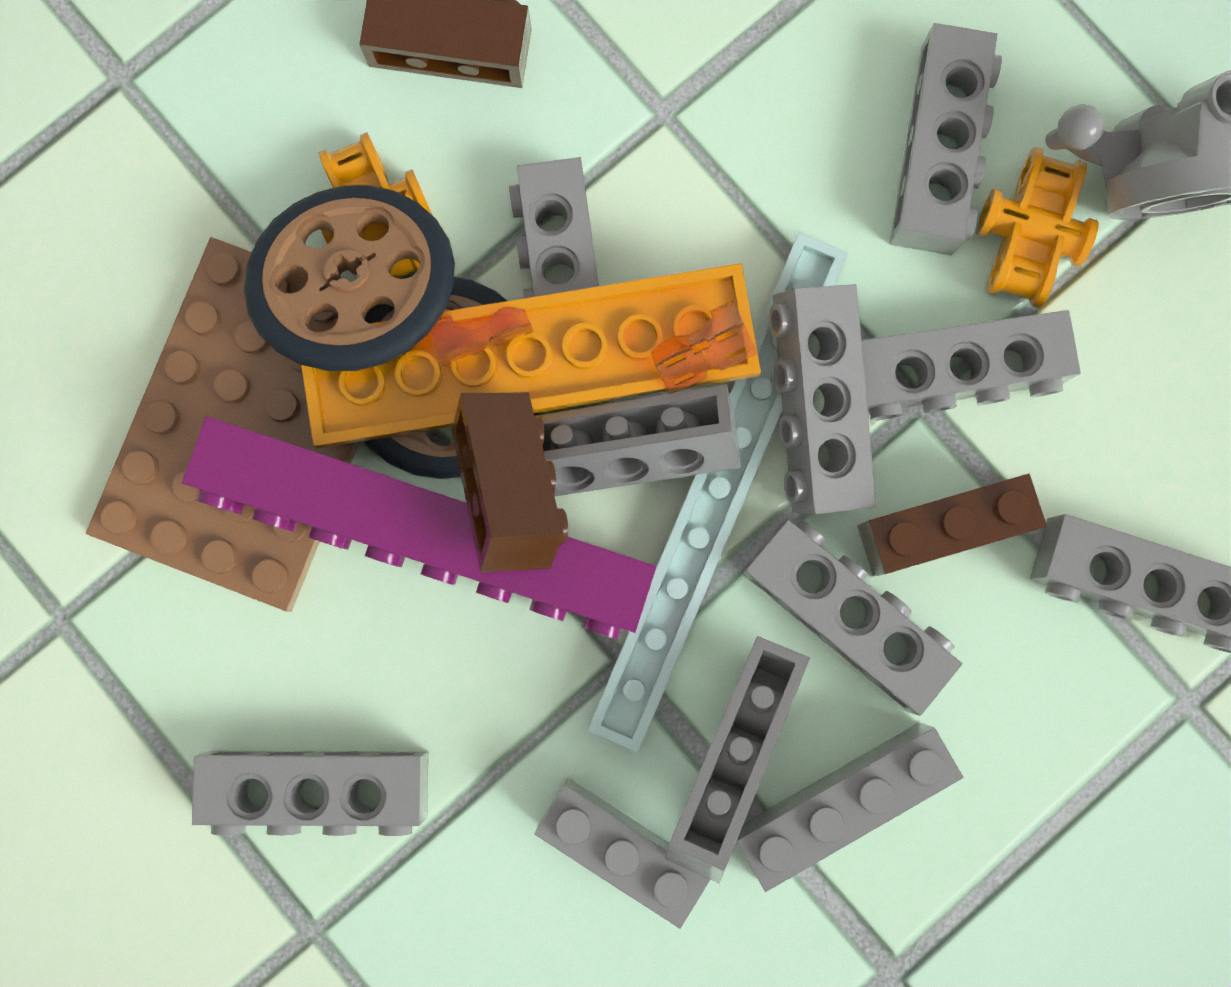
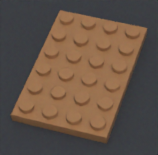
M210 237L85 534L275 608L292 612L320 541L308 538L312 526L298 522L296 531L292 532L253 520L252 517L256 508L244 505L240 515L195 501L199 489L182 484V480L205 417L208 416L349 464L352 463L360 442L320 449L313 446L302 367L300 364L277 353L258 334L247 312L244 283L247 262L252 252ZM297 273L289 275L282 281L279 290L290 294L299 292L307 284L308 276ZM321 312L310 321L309 329L313 332L330 330L337 323L338 315L334 312Z

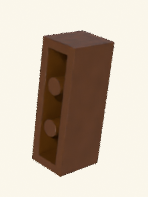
M367 0L359 45L369 67L523 88L532 31L528 5L520 4L516 0Z
M529 392L461 393L452 427V434L480 572L551 569L559 546L567 541L568 520L565 510L557 508L554 496L556 487L555 467L552 461L545 460L542 448L544 443V424L541 416H534Z
M1030 473L871 519L857 525L872 575L875 577L1045 528L1047 525Z

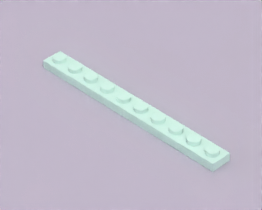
M799 232L772 295L795 288L835 286L849 252ZM773 296L769 300L755 333L761 373L758 377L736 380L729 395L737 424L741 468L695 475L657 564L636 632H628L587 729V732L636 753L640 750L783 410L782 395L777 390L774 381V367L778 361L777 340L773 336L769 325V312L773 305ZM812 333L808 338V348L814 336Z

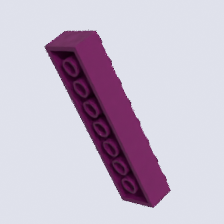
M208 416L205 417L182 480V484L199 489L195 501L240 515L244 505L256 508L252 517L253 520L292 532L296 531L298 522L312 526L308 538L341 549L349 550L352 540L367 544L365 556L402 568L406 557L424 563L420 575L451 585H455L458 575L479 581L475 593L505 603H509L511 594L515 593L532 599L530 611L560 621H564L566 612L570 611L585 616L581 627L614 639L619 638L621 629L633 633L636 632L657 568L655 565L567 537L566 543L559 546L551 569L480 572L466 502Z

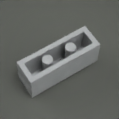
M567 778L534 835L679 929L682 928L710 882V879L666 860L669 842L570 778Z

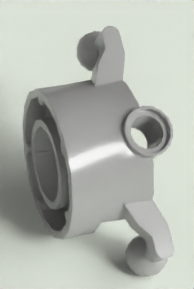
M1231 70L1220 73L1191 87L1183 94L1180 103H1177V108L1170 109L1162 105L1149 107L1120 121L1115 126L1113 132L1104 131L1102 115L1094 106L1086 104L1072 106L1059 119L1058 128L1046 135V145L1051 150L1068 149L1078 158L1102 167L1109 219L1156 218L1231 205Z

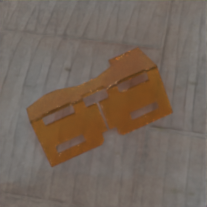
M733 300L711 310L712 318L701 329L689 335L670 337L662 341L651 352L655 367L669 394L676 393L707 377L706 370L710 369L702 350L694 353L691 348L697 344L708 341L710 346L704 348L703 351L711 368L716 366L721 371L758 354ZM737 328V333L717 342L716 337ZM746 347L747 351L727 359L726 355ZM682 353L685 354V358L665 367L663 362ZM690 372L693 373L694 376L674 384V380Z
M508 306L498 309L486 325L476 329L455 326L450 314L440 318L438 321L446 318L447 320L438 324L436 322L430 331L439 354L438 359L443 367L468 355L481 353V350L487 349L486 345H488V348L494 345L499 346L505 344V341L520 335L533 333L531 322H529L525 310Z

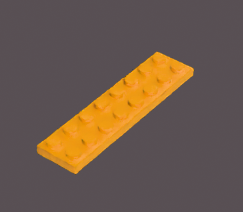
M742 263L444 311L427 336L408 352L385 364L358 371H325L301 365L313 446L318 449L453 427L461 393L529 392L534 413L758 377L761 373ZM382 321V322H376V323H370V324H372V325H382V324H384V323H387L388 321Z

